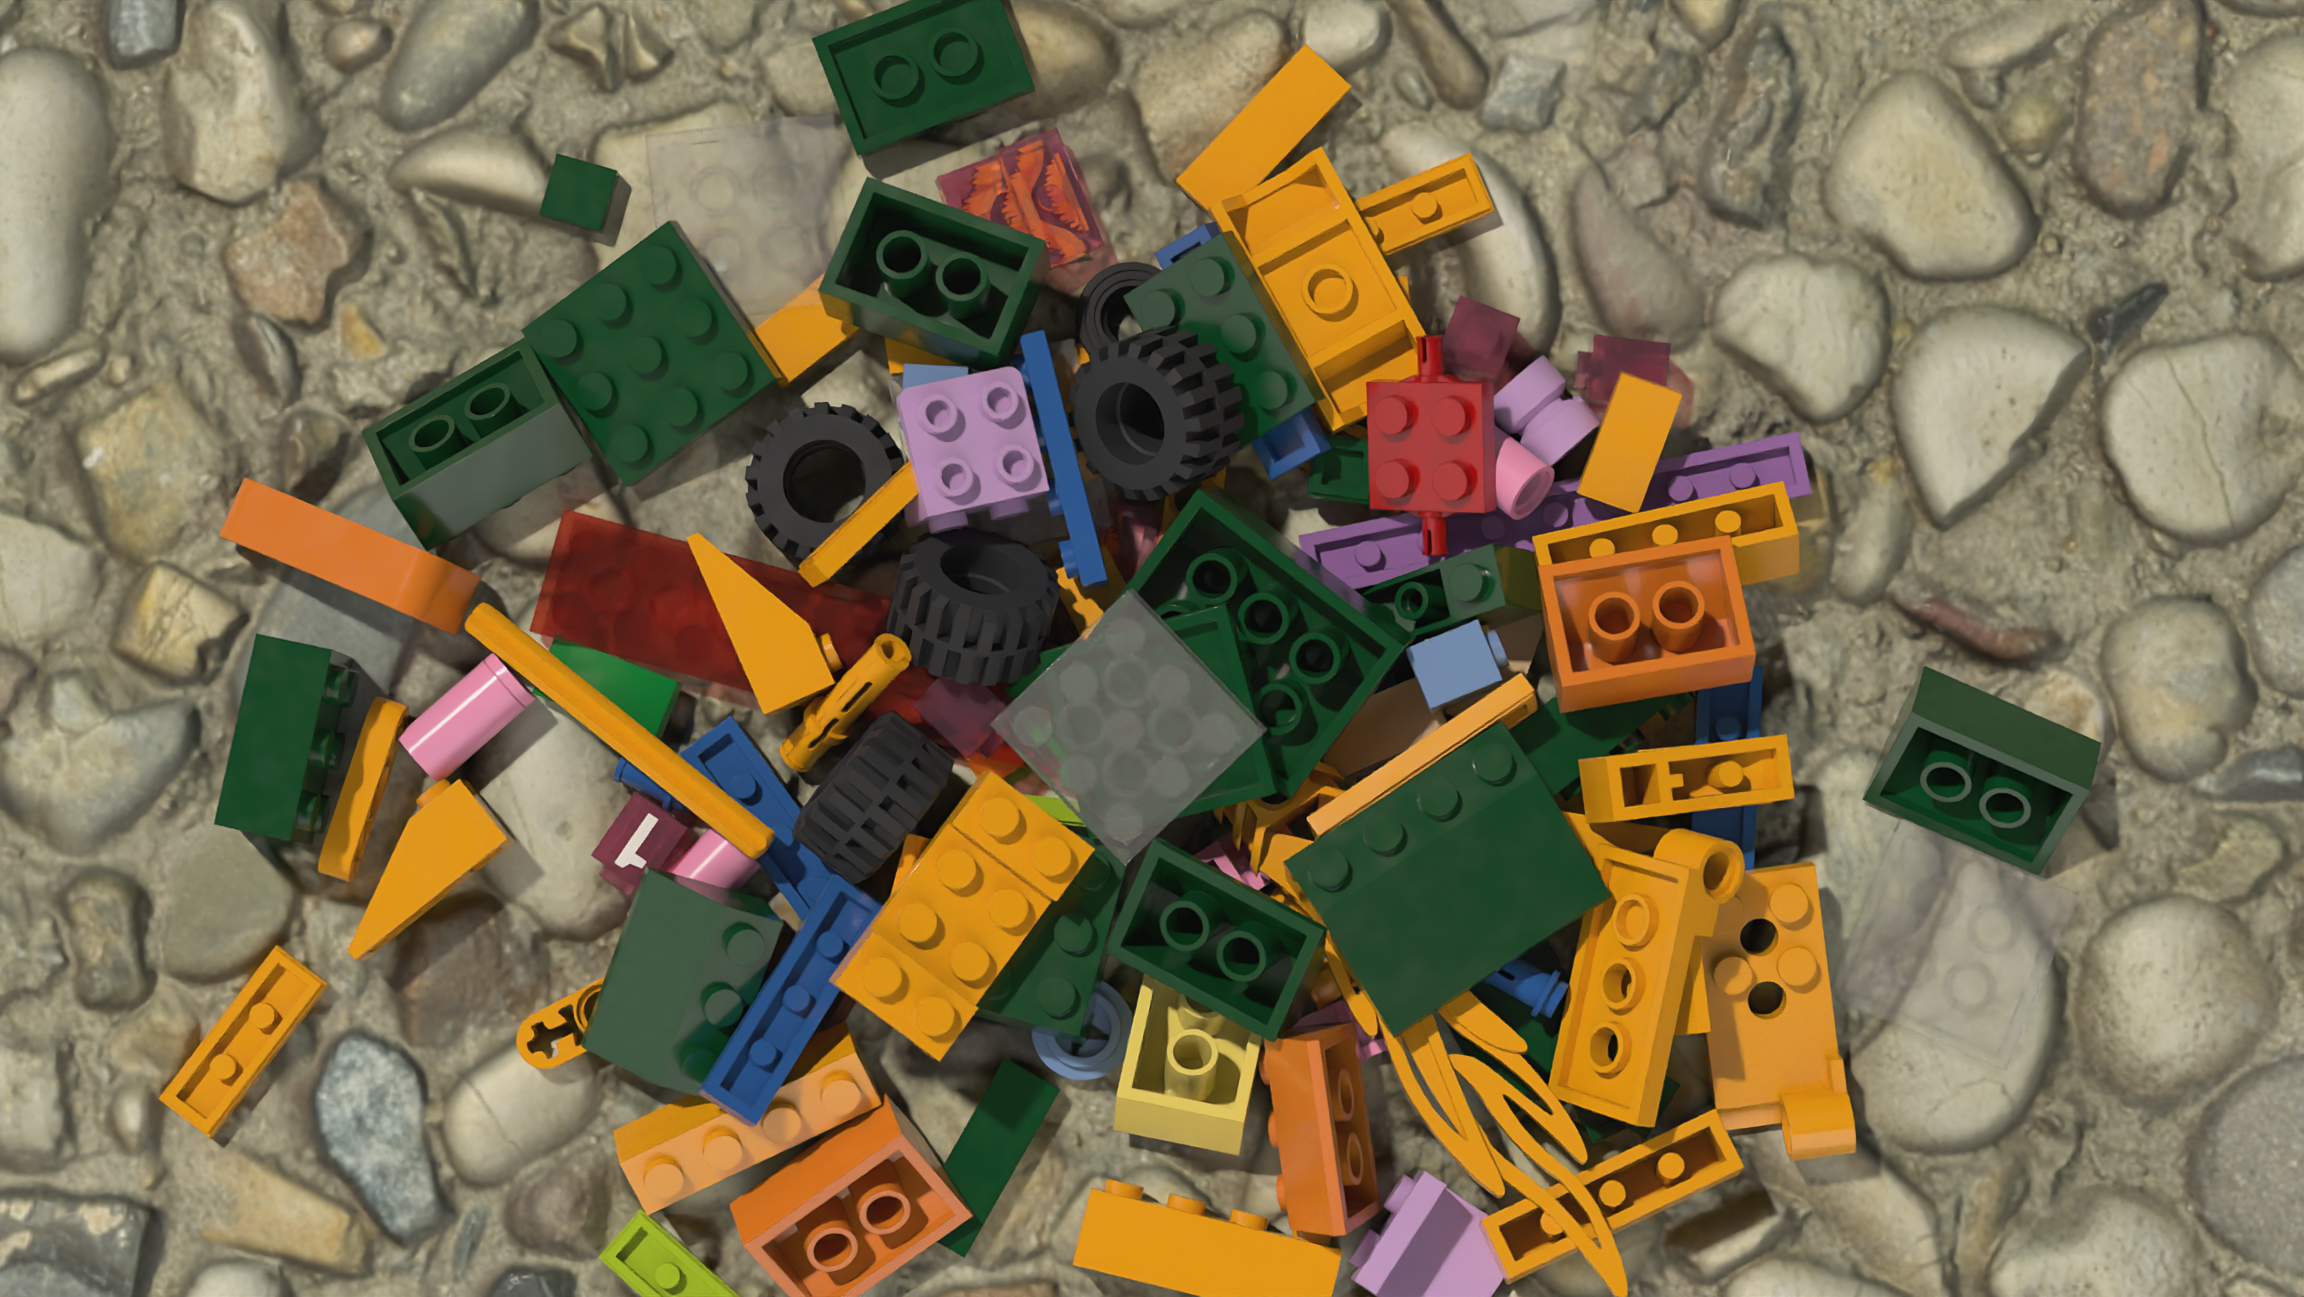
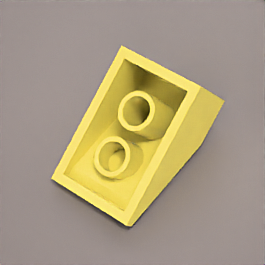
M1144 973L1116 1095L1113 1130L1239 1156L1263 1037Z

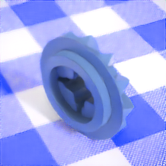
M1101 982L1093 1010L1095 1014L1093 1025L1102 1029V1033L1110 1035L1109 1041L1100 1038L1098 1041L1087 1039L1083 1048L1079 1047L1075 1057L1070 1055L1074 1046L1071 1044V1041L1031 1031L1033 1044L1039 1057L1052 1071L1069 1079L1092 1080L1110 1073L1124 1060L1133 1017L1125 999L1112 986Z

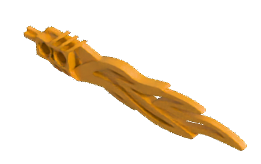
M1321 761L1293 797L1285 802L1268 804L1260 798L1214 809V815L1220 824H1222L1225 814L1234 826L1232 842L1238 851H1240L1242 840L1251 851L1250 869L1255 876L1258 877L1259 873L1286 893L1307 913L1308 911L1286 880L1283 861L1314 841L1275 833V831L1285 824H1289L1317 804L1319 810L1345 792L1339 789L1335 783L1346 781L1339 770ZM1326 939L1324 953L1328 965L1352 1015L1363 1032L1370 1038H1375L1377 1035L1378 1021L1392 1065L1409 1101L1447 1153L1475 1182L1494 1197L1501 1198L1504 1196V1181L1532 1201L1561 1228L1615 1297H1627V1279L1621 1256L1612 1233L1593 1197L1577 1177L1531 1137L1504 1100L1503 1096L1516 1104L1578 1163L1585 1164L1588 1155L1575 1124L1554 1093L1521 1056L1526 1054L1528 1049L1525 1040L1481 1003L1469 990L1436 1011L1458 1034L1495 1058L1520 1078L1545 1103L1552 1115L1545 1112L1499 1074L1476 1058L1460 1054L1447 1055L1433 1014L1393 1039L1362 991L1359 995L1356 994L1348 978L1345 966ZM1401 1038L1430 1092L1456 1132L1438 1115L1424 1095L1411 1070ZM1454 1071L1474 1089L1490 1115L1508 1138L1536 1165L1558 1180L1576 1200L1587 1215L1600 1248L1552 1195L1507 1161L1490 1144L1485 1132L1472 1115Z

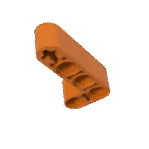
M245 477L219 533L220 537L383 604L455 636L458 635L482 577L438 556Z

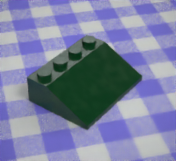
M1212 481L1198 488L1088 638L1229 602L1280 789L1279 792L1288 799H1291L1406 652L1405 649L1409 648L1416 637Z
M1502 721L1283 861L1287 882L1312 919L1328 927L1327 941L1393 1039L1611 898L1610 892L1540 775Z

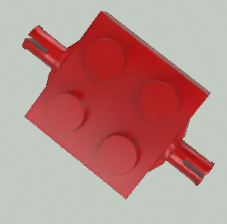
M1443 335L1416 336L1417 375H1412L1403 380L1376 379L1366 382L1370 509L1404 510L1414 516L1422 517V555L1431 556L1449 554L1447 516L1459 512L1487 513L1496 510L1493 381H1463L1450 374H1444Z

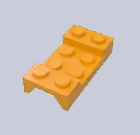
M1322 146L1308 153L1286 171L1241 195L1221 200L1209 207L1208 216L1211 222L1216 223L1220 233L1233 231L1326 398L1315 404L1314 408L1330 435H1334L1367 417V381L1376 379L1403 380L1418 374L1416 336L1426 335Z
M983 770L828 981L900 1032L928 1056L940 1061L978 1010L976 1004L1049 904L1052 901L1057 902L1095 849L994 772Z

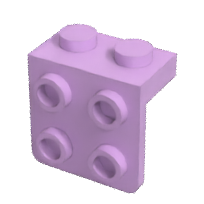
M1004 367L909 387L901 391L897 396V408L918 494L903 507L908 527L928 523L931 534L967 526L969 525L967 515L989 510L991 520L1017 516L1029 512L1027 501L1050 490L1022 375L1016 368Z
M1418 1170L1413 1179L1405 1174L1401 1177L1383 1206L1391 1214L1378 1234L1371 1229L1367 1230L1348 1262L1356 1266L1349 1279L1377 1297H1492L1503 1280V1276L1479 1227L1481 1219L1488 1217V1215L1447 1189L1445 1183L1422 1170Z

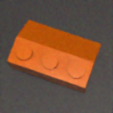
M1730 535L1538 567L1548 656L1560 713L1751 681L1756 651Z
M1355 1021L1292 1027L1274 1043L1263 1038L1264 1046L1261 1047L1259 1052L1260 1075L1263 1083L1270 1085L1273 1110L1268 1115V1135L1272 1147L1275 1149L1279 1148L1282 1173L1278 1175L1276 1183L1278 1204L1283 1212H1288L1291 1230L1330 1236L1347 1235L1381 1212Z
M886 1093L880 1097L882 1105L844 1122L729 1204L743 1247L789 1297H859L973 1216L970 1208L922 1135Z

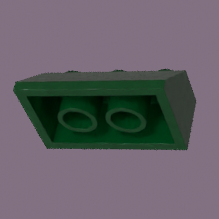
M525 337L361 432L391 500L427 552L445 541L459 537L466 529L500 509L513 506L524 495L556 477L568 474L578 464L593 456L575 419L539 357Z
M1924 666L1900 708L1862 800L2039 876L2091 791L2101 742Z
M1156 837L1151 842L1104 952L1274 1043L1298 1023L1323 967L1328 927Z
M646 866L581 1040V1046L658 1086L703 1097L697 1091L755 1000L784 922L764 899Z

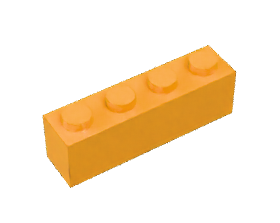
M1779 481L1532 536L1535 570L1539 583V566L1730 535L1741 586L1800 573L1799 532L1784 481Z
M845 1020L809 1039L758 1124L752 1128L706 1098L689 1094L613 1130L619 1164L648 1216L882 1105L872 1072Z
M1713 1109L1574 1176L1582 1182L1593 1197L1613 1235L1739 1175L1744 1165L1716 1109ZM1559 1182L1545 1189L1567 1210L1592 1241L1597 1243V1237L1587 1215L1564 1186ZM1528 1198L1480 1221L1479 1227L1507 1285L1579 1251L1561 1228Z
M1107 1178L1104 1189L1091 1187L1072 1265L1201 1297H1332L1343 1250L1340 1247L1329 1245L1330 1235L1293 1230L1292 1235L1268 1230V1217L1237 1209H1232L1229 1220L1204 1214L1207 1202L1169 1193L1167 1205L1142 1199L1143 1186Z

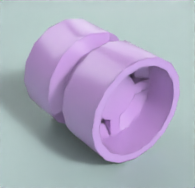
M1542 355L1494 396V423L1508 435L1518 434L1521 437V445L1553 467L1588 437L1602 421L1580 396L1566 397L1564 391L1567 381L1549 360Z

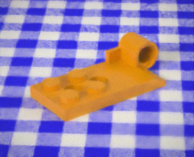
M1676 828L1666 833L1657 844L1653 857L1609 844H1598L1594 867L1610 892L1611 898L1583 916L1548 1087L1559 1100L1635 1126L1655 1127L1694 936L1713 937L1719 905L1728 902L1735 896L1742 884L1745 872L1743 853L1734 842L1683 828ZM1629 970L1631 989L1628 996L1625 997L1622 994L1621 983L1625 972ZM1615 1033L1618 1040V1051L1615 1059L1612 1060L1608 1055V1045L1612 1035Z
M1809 861L1745 870L1738 892L1731 900L1719 905L1713 937L1699 936L1711 1032L1704 1033L1713 1109H1716L1726 1131L1781 1123L1785 1148L1790 1162L1855 1153V1123L1851 1102L1847 1093L1844 1063L1838 1052L1815 864ZM1757 918L1769 920L1775 929V936L1771 945L1759 952H1751L1744 949L1740 942V934L1744 925ZM1765 981L1780 985L1783 997L1780 1006L1775 1011L1769 1014H1757L1750 1010L1748 996L1755 985Z

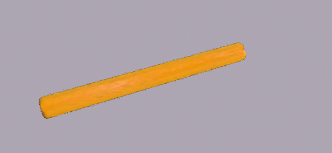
M482 602L468 616L464 624L465 630L744 854L750 858L758 859L771 846L776 836L772 829L493 606Z

